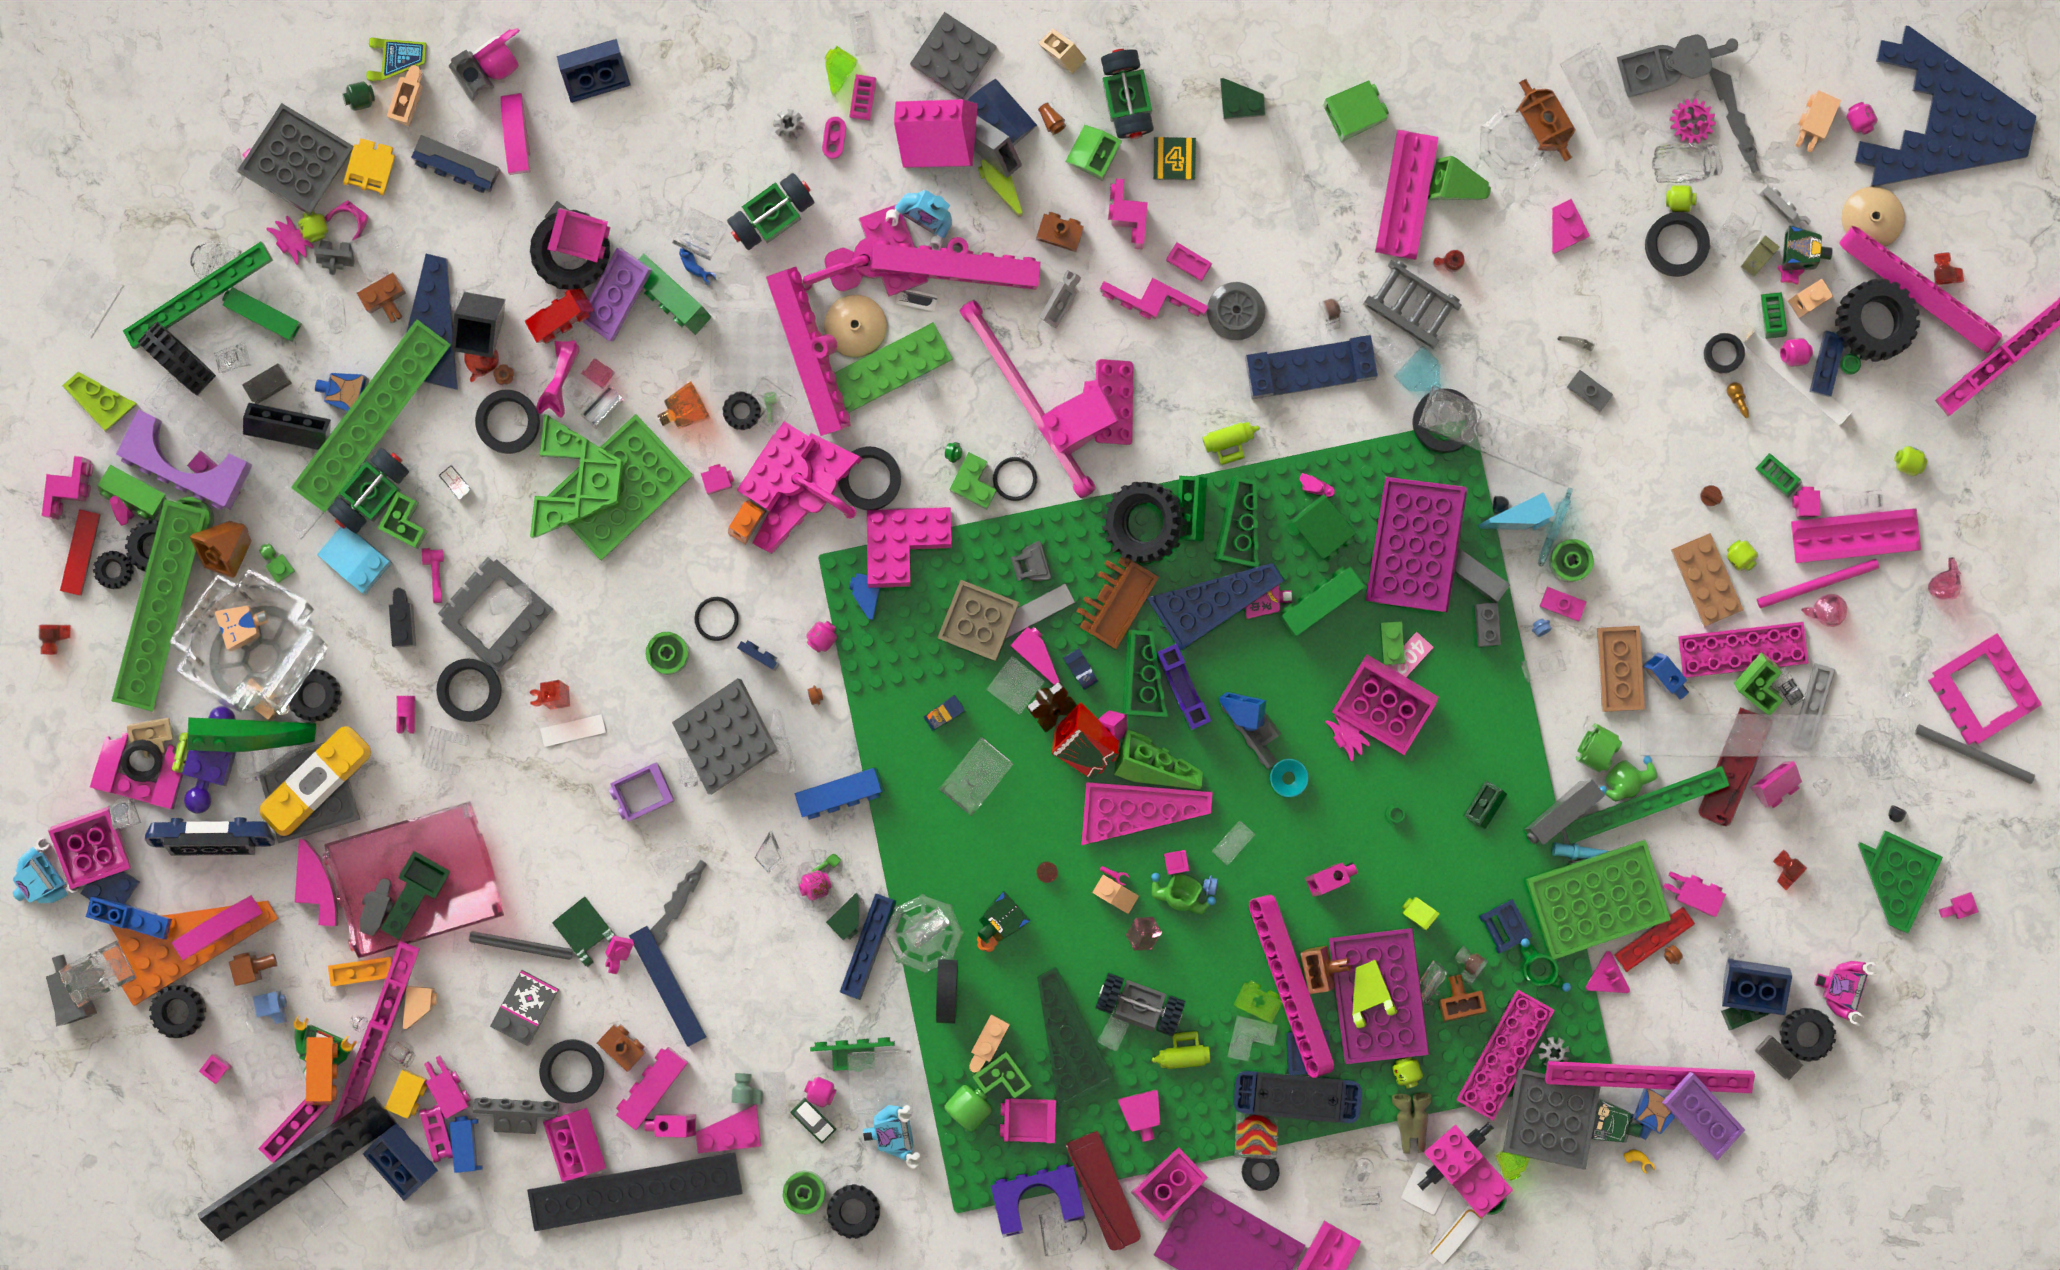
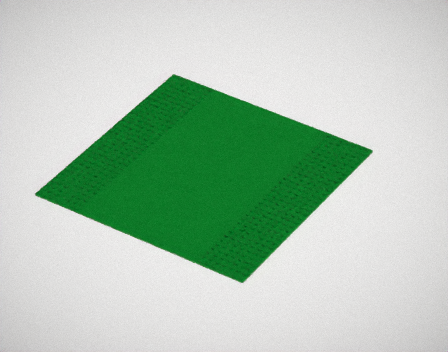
M1465 419L1426 427V429L1435 439L1450 441L1457 438L1463 432ZM1476 429L1472 438L1465 446L1450 453H1438L1429 450L1420 443L1414 430L1197 475L1207 478L1204 541L1179 539L1180 546L1178 548L1174 547L1171 550L1173 553L1170 556L1162 557L1163 560L1151 561V563L1134 561L1159 577L1147 598L1253 569L1247 566L1215 560L1231 480L1235 476L1257 481L1259 567L1271 563L1276 565L1285 579L1279 585V591L1291 590L1294 606L1300 603L1298 599L1306 592L1314 593L1317 590L1315 586L1326 578L1328 581L1334 578L1332 574L1343 566L1346 569L1351 567L1365 586L1295 638L1280 619L1283 615L1281 611L1291 603H1280V612L1246 619L1244 608L1184 650H1180L1194 688L1201 702L1204 703L1211 722L1191 731L1157 657L1168 717L1127 715V729L1149 737L1153 740L1152 744L1160 749L1163 747L1168 749V754L1177 760L1182 758L1203 772L1201 789L1140 783L1114 775L1116 760L1108 763L1101 774H1097L1093 779H1090L1053 755L1052 747L1055 727L1067 715H1059L1056 726L1048 732H1044L1037 722L1039 718L1035 719L1027 709V706L1036 700L1035 695L1040 689H1050L1054 685L1011 647V644L1024 630L1005 639L997 661L937 638L960 580L1020 603L1018 608L1066 584L1075 603L1029 626V628L1032 629L1034 627L1043 635L1041 639L1044 641L1059 682L1068 692L1067 697L1071 696L1077 705L1080 702L1083 703L1097 719L1109 710L1123 714L1128 631H1152L1156 653L1176 643L1147 598L1117 649L1112 648L1080 628L1083 620L1091 624L1093 622L1076 612L1078 608L1085 609L1093 616L1098 611L1093 606L1086 604L1083 601L1084 597L1086 596L1103 606L1104 603L1097 600L1105 584L1114 588V585L1098 576L1099 572L1108 574L1114 580L1119 575L1116 571L1106 567V560L1123 570L1125 569L1124 566L1118 563L1121 554L1112 550L1113 545L1105 539L1108 537L1107 531H1103L1102 526L1106 525V519H1103L1102 516L1107 514L1108 507L1105 505L1107 502H1112L1114 498L1111 495L1113 493L951 527L952 548L910 549V586L880 587L873 620L867 618L853 596V590L849 589L851 578H856L857 573L868 575L867 545L819 555L818 559L831 622L836 627L834 632L838 636L836 646L862 771L877 768L884 792L879 793V798L869 801L888 896L890 899L897 901L892 915L955 1213L995 1206L991 1185H994L997 1180H1016L1015 1177L1018 1175L1028 1174V1176H1033L1039 1170L1048 1169L1050 1172L1057 1170L1056 1167L1069 1164V1167H1074L1066 1143L1097 1130L1118 1179L1151 1173L1178 1147L1194 1164L1242 1154L1243 1149L1236 1150V1139L1242 1138L1245 1132L1237 1134V1125L1240 1122L1242 1123L1245 1117L1247 1118L1253 1114L1241 1113L1234 1107V1090L1237 1075L1242 1071L1289 1075L1286 1033L1292 1032L1249 909V903L1252 899L1265 895H1272L1277 901L1306 986L1307 981L1301 952L1306 949L1328 946L1330 960L1332 961L1329 938L1413 928L1430 1053L1429 1055L1412 1057V1059L1419 1061L1423 1077L1417 1081V1086L1406 1089L1405 1085L1397 1084L1392 1070L1396 1064L1395 1061L1401 1058L1345 1064L1336 990L1333 988L1330 991L1310 994L1322 1030H1329L1330 1053L1334 1062V1069L1331 1073L1318 1077L1351 1080L1360 1084L1362 1088L1360 1116L1353 1123L1265 1116L1277 1126V1136L1270 1134L1272 1139L1277 1140L1276 1146L1397 1121V1115L1400 1110L1392 1104V1096L1395 1094H1408L1411 1097L1412 1114L1414 1113L1413 1095L1421 1092L1429 1093L1432 1096L1431 1103L1425 1108L1428 1114L1466 1107V1105L1456 1099L1517 989L1555 1010L1523 1067L1524 1070L1546 1074L1547 1066L1543 1065L1546 1057L1539 1059L1538 1053L1544 1052V1049L1539 1046L1542 1042L1547 1046L1549 1044L1547 1038L1554 1037V1043L1558 1041V1038L1563 1039L1565 1042L1562 1044V1048L1569 1046L1570 1052L1564 1053V1057L1569 1058L1567 1062L1612 1064L1597 992L1585 989L1592 976L1588 950L1584 949L1554 959L1558 965V974L1565 983H1569L1571 986L1568 992L1551 985H1532L1524 976L1523 969L1526 960L1521 952V943L1498 954L1495 949L1496 945L1484 921L1481 922L1479 918L1481 914L1513 899L1532 935L1528 940H1530V943L1538 953L1550 956L1526 879L1569 865L1568 857L1552 855L1554 842L1565 844L1562 831L1544 845L1537 846L1528 840L1527 833L1524 830L1556 801L1510 587L1497 602L1501 641L1499 646L1477 647L1475 605L1492 602L1455 574L1448 613L1366 601L1385 477L1467 487L1458 548L1508 582L1497 529H1480L1478 526L1489 518L1494 517ZM1302 473L1312 475L1335 489V494L1329 497V499L1357 532L1354 535L1355 540L1347 547L1344 544L1337 549L1339 553L1330 560L1328 557L1322 559L1291 521L1322 496L1302 490L1303 484L1300 481ZM1179 479L1158 483L1163 485L1162 487L1172 490V494L1178 497ZM1151 503L1137 505L1129 516L1128 526L1131 534L1142 542L1155 539L1163 528L1161 511ZM1041 541L1052 579L1040 582L1032 581L1028 577L1017 581L1010 557L1022 555L1023 549L1027 546ZM1020 560L1023 572H1028L1025 560ZM1402 621L1404 645L1418 632L1433 646V649L1406 678L1439 697L1438 701L1405 755L1361 730L1359 733L1366 738L1370 746L1367 747L1361 743V756L1353 748L1354 759L1351 762L1346 750L1343 747H1338L1333 739L1335 734L1325 721L1334 722L1339 726L1334 717L1336 714L1332 713L1366 654L1384 664L1381 623ZM1080 648L1098 680L1097 683L1086 690H1083L1063 660V657ZM1229 692L1266 700L1265 712L1281 733V735L1266 746L1277 760V763L1284 759H1294L1305 766L1308 772V784L1301 794L1294 797H1284L1273 789L1270 782V774L1274 766L1267 769L1266 766L1260 763L1254 749L1247 745L1244 735L1235 728L1231 717L1222 710L1221 703L1219 702L1220 696ZM955 695L965 709V712L932 731L923 717ZM1122 737V738L1119 740L1118 751L1120 750V747H1121V744H1122V741H1123V738H1124V737ZM1286 772L1283 774L1282 780L1285 784L1290 785L1294 782L1295 776L1291 772ZM1488 781L1506 792L1507 796L1487 828L1484 829L1464 817V814L1484 782ZM1086 782L1213 792L1210 814L1081 845ZM1400 804L1406 809L1407 818L1402 824L1393 825L1387 820L1386 810L1389 806ZM1185 850L1189 871L1174 874L1190 876L1201 884L1202 891L1198 899L1200 903L1206 902L1210 896L1216 899V903L1210 905L1203 914H1195L1189 910L1177 911L1170 907L1167 901L1152 897L1153 881L1151 876L1153 873L1160 875L1158 883L1161 888L1167 887L1174 874H1167L1165 853ZM1352 862L1354 863L1357 874L1349 877V883L1322 895L1312 896L1305 877L1338 863H1343L1344 866ZM1102 866L1117 873L1124 872L1129 875V877L1121 875L1119 878L1120 882L1126 884L1122 885L1123 887L1139 896L1129 914L1092 893L1102 875L1116 882L1115 878L1100 871ZM1212 875V878L1218 879L1215 895L1209 894L1207 896L1206 891H1203L1205 879H1209ZM1005 891L1031 921L1023 928L998 942L993 951H982L977 946L978 932L984 927L979 919L995 898ZM1414 897H1417L1439 913L1427 930L1420 929L1402 914L1404 911L1402 906L1409 898L1413 900ZM1497 915L1491 917L1503 942L1510 941ZM1478 955L1484 961L1473 974L1467 970L1466 963L1471 956ZM938 959L958 960L955 1024L936 1023ZM1055 967L1114 1078V1081L1058 1109L1037 978ZM1111 973L1124 978L1120 993L1124 989L1126 980L1165 993L1163 1009L1170 995L1186 1001L1175 1033L1198 1031L1199 1045H1203V1047L1209 1046L1210 1063L1205 1064V1066L1168 1069L1161 1068L1157 1062H1152V1058L1157 1057L1160 1050L1173 1048L1172 1036L1157 1031L1161 1017L1158 1018L1154 1032L1114 1018L1119 1003L1117 1001L1112 1014L1095 1009L1107 974ZM1456 975H1462L1465 993L1482 991L1487 1011L1482 1015L1443 1023L1438 1002L1453 996L1448 978L1455 976L1456 980ZM991 1014L1010 1025L991 1061H985L982 1068L1007 1051L1032 1085L1016 1098L1056 1100L1055 1143L1004 1142V1137H1000V1124H1005V1116H1001V1103H1005V1098L1014 1097L1003 1082H1000L985 1093L987 1096L985 1100L991 1106L992 1111L974 1132H969L963 1128L945 1110V1104L961 1086L968 1085L975 1091L977 1089L982 1091L972 1077L977 1072L970 1071L969 1065L975 1055L971 1051ZM1195 1040L1176 1041L1177 1047L1194 1046ZM1551 1048L1552 1053L1550 1056L1557 1057L1558 1049ZM1300 1074V1075H1298V1076H1309V1075H1308V1074ZM1515 1083L1506 1098L1513 1097ZM1157 1090L1160 1125L1152 1127L1155 1139L1142 1142L1140 1130L1131 1132L1118 1099ZM1259 1124L1252 1125L1246 1131L1247 1133L1250 1129L1254 1128L1255 1130L1257 1128V1130L1261 1129L1269 1135L1265 1128ZM1258 1139L1252 1140L1245 1147L1247 1148L1252 1144H1259L1262 1147L1264 1146V1148H1267L1265 1144ZM1074 1167L1078 1188L1083 1187ZM1034 1187L1026 1191L1020 1200L1054 1192L1046 1187Z

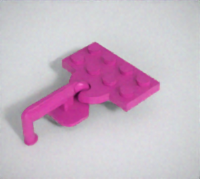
M896 205L860 217L859 222L866 238L858 243L854 252L847 248H839L829 252L824 260L826 269L803 277L802 284L804 290H810L812 284L830 278L836 290L847 291L857 287L862 277L865 276L872 279L881 278L889 297L927 283L928 280L924 277L870 272L874 243L878 244V241H888L890 245L899 246V243L911 244L912 248H915L901 213L899 214L896 226H892L893 218H889L886 222V213L889 210H895Z
M783 420L737 489L741 494L771 511L781 494L786 496L798 494L800 506L811 513L820 512L826 503H829L844 513L846 518L852 519L856 516V509L849 506L833 495L837 487L836 479L823 470L812 473L810 464L805 460V457L816 441Z

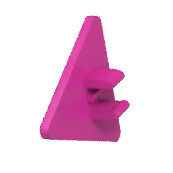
M1610 951L1605 952L1585 986L1587 991L1630 992V988Z

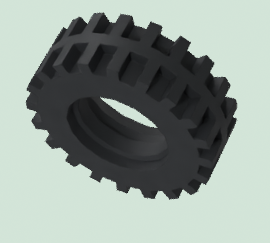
M573 209V210H569V211H573V212H577V213H580V214H584V215L590 216V214H588V213H586V212L584 213V212H581V211H578V210H574V209ZM557 212L553 213L537 226L531 238L530 255L532 265L539 277H542L547 284L553 285L557 289L585 288L593 284L605 271L610 257L609 239H603L602 246L605 247L603 259L598 258L597 263L587 260L581 267L565 269L553 260L551 250H548Z
M157 321L137 341L161 366L196 396L216 377L196 355Z
M1132 482L1129 486H1122L1120 492H1114L1111 495L1114 499L1105 505L1108 507L1107 514L1102 516L1103 519H1106V525L1102 526L1103 531H1107L1108 537L1105 539L1113 545L1112 550L1114 552H1119L1121 557L1125 559L1151 563V561L1163 560L1162 557L1170 556L1173 553L1171 550L1174 547L1178 548L1181 543L1178 540L1180 536L1184 537L1185 535L1182 527L1183 524H1187V520L1183 519L1182 513L1185 512L1184 507H1180L1178 503L1181 500L1172 494V490L1156 483ZM1142 503L1155 505L1161 511L1163 517V528L1160 534L1148 542L1137 540L1131 534L1128 526L1131 511Z

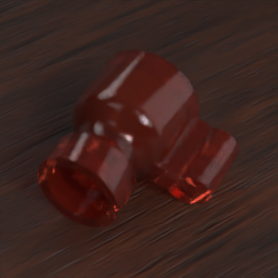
M1451 250L1446 253L1444 258L1436 257L1433 260V266L1439 267L1444 265L1446 270L1457 272L1463 267L1465 258L1461 251Z
M1949 252L1934 254V262L1937 264V267L1934 269L1936 285L1964 282L1963 269L1952 267L1949 264L1951 261Z
M39 625L38 637L43 643L40 647V654H57L58 647L55 643L56 641L70 638L71 625Z
M1782 850L1773 860L1777 866L1783 868L1777 883L1785 890L1807 869L1798 859H1791L1789 853L1785 850Z

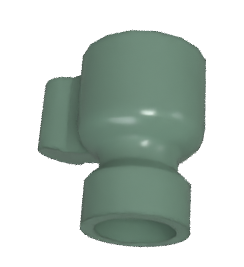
M735 1073L736 1086L732 1089L731 1103L762 1104L763 1091L749 1086L752 1074Z

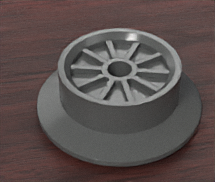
M1230 282L1220 286L1211 295L1207 305V317L1211 327L1217 334L1229 340H1243L1251 337L1260 329L1265 318V304L1260 293L1252 286L1242 282ZM1233 308H1239L1240 313H1234Z

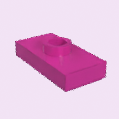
M1176 242L1166 259L1170 264L1201 282L1212 265L1210 261Z
M1547 587L1539 607L1579 622L1587 602Z

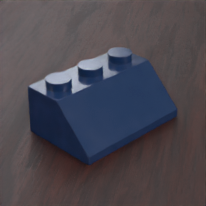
M617 39L557 56L559 69L571 103L631 86Z
M997 79L980 88L967 100L977 103V116L1008 135L1013 146L1037 126Z
M1727 959L1723 980L1722 1006L1785 1015L1792 982L1790 968Z
M397 1123L383 1133L363 1153L366 1159L403 1201L408 1199L438 1171L433 1162L424 1155L418 1145L410 1139Z

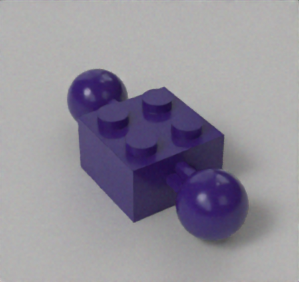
M218 706L210 712L208 718L235 719V714L226 706ZM188 751L182 774L197 778L196 786L188 790L184 798L185 806L190 812L200 814L209 809L212 801L211 795L207 791L209 783L227 786L237 752Z

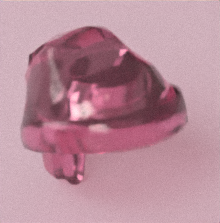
M1954 557L1948 559L1949 570L1937 574L1928 584L1930 595L1940 600L1956 599L1962 589L1961 572Z
M1826 594L1816 601L1813 608L1804 607L1801 611L1806 616H1811L1825 626L1834 627L1840 625L1845 620L1847 604L1839 595Z

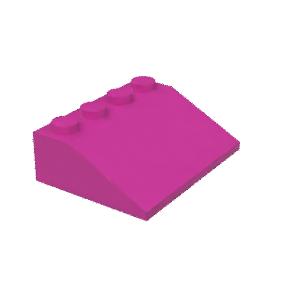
M964 99L896 101L894 126L903 167L973 166L978 104Z
M1366 654L1332 713L1405 755L1435 707L1439 697Z

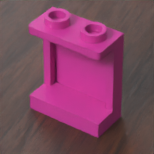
M559 208L548 250L562 252L597 263L598 258L603 259L605 247L602 246L604 238L608 239L611 227L607 226L608 221Z
M1005 1098V1103H1001V1116H1005V1124H1000V1137H1004V1142L1055 1143L1056 1100Z

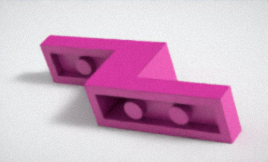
M1154 278L1149 283L1141 300L1103 281L1100 287L1103 297L1111 301L1114 298L1121 301V306L1128 310L1134 308L1140 311L1139 315L1148 320L1151 317L1156 319L1167 297L1170 298L1169 302L1178 307L1183 305L1189 308V313L1198 317L1200 314L1204 316L1208 309L1207 305Z

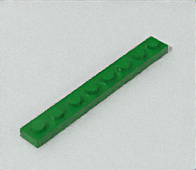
M260 241L124 329L123 332L131 347L137 349L141 346L137 341L156 321L168 329L272 262L273 259L265 244Z
M1720 766L1576 819L1564 829L1570 844L1730 785L1723 767Z

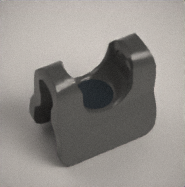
M464 50L451 59L449 69L471 102L475 100L480 89L495 88L471 51Z

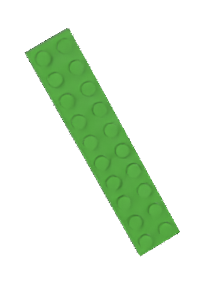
M416 320L291 488L325 513L451 344L419 320Z
M167 499L164 500L111 699L112 702L149 711L154 709L196 552L190 536L201 531L206 509Z

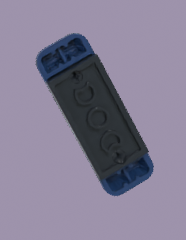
M236 817L234 822H184L182 818H171V822L151 823L145 834V841L149 846L166 848L171 856L255 855V847L275 845V839L267 822L247 821V818Z
M1242 1071L1235 1080L1234 1107L1241 1113L1337 1123H1353L1360 1116L1362 1088L1355 1081L1256 1071Z

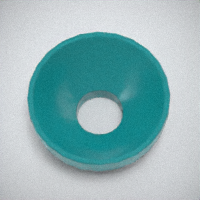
M1281 760L1271 770V786L1281 796H1297L1305 790L1308 784V772L1305 766L1297 760ZM1286 772H1291L1295 776L1294 782L1290 785L1285 784L1282 780V776Z

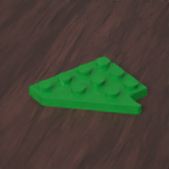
M1884 831L1876 849L1861 842L1858 843V847L1887 924L1909 934L1943 857L1888 831Z

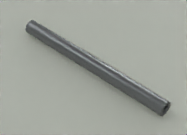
M1919 724L1915 730V734L2024 782L2032 784L2035 774Z

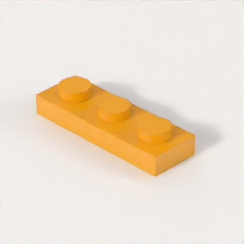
M392 957L329 965L330 986L386 979L392 963Z

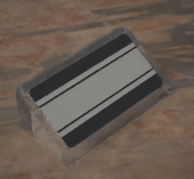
M608 385L580 415L597 429L621 404L624 398Z

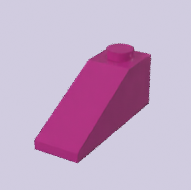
M1027 627L1011 644V647L1047 680L1056 685L1059 680L1044 641L1041 639L1043 635L1036 628L1030 629Z

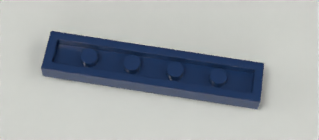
M875 893L840 993L861 1000L897 902L896 900Z

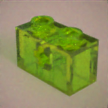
M1251 980L1249 983L1244 982L1233 1005L1272 1024L1282 1004V1000L1279 999L1280 995L1271 990L1268 993L1260 990L1261 985ZM1260 995H1262V1000L1264 1001V1004H1259L1258 1007H1256V1002L1253 1001L1254 997L1258 998Z

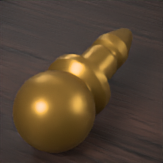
M1737 382L1730 383L1727 387L1728 396L1732 398V403L1737 404L1740 413L1745 418H1748L1749 410L1744 401L1746 396L1743 394L1742 385Z

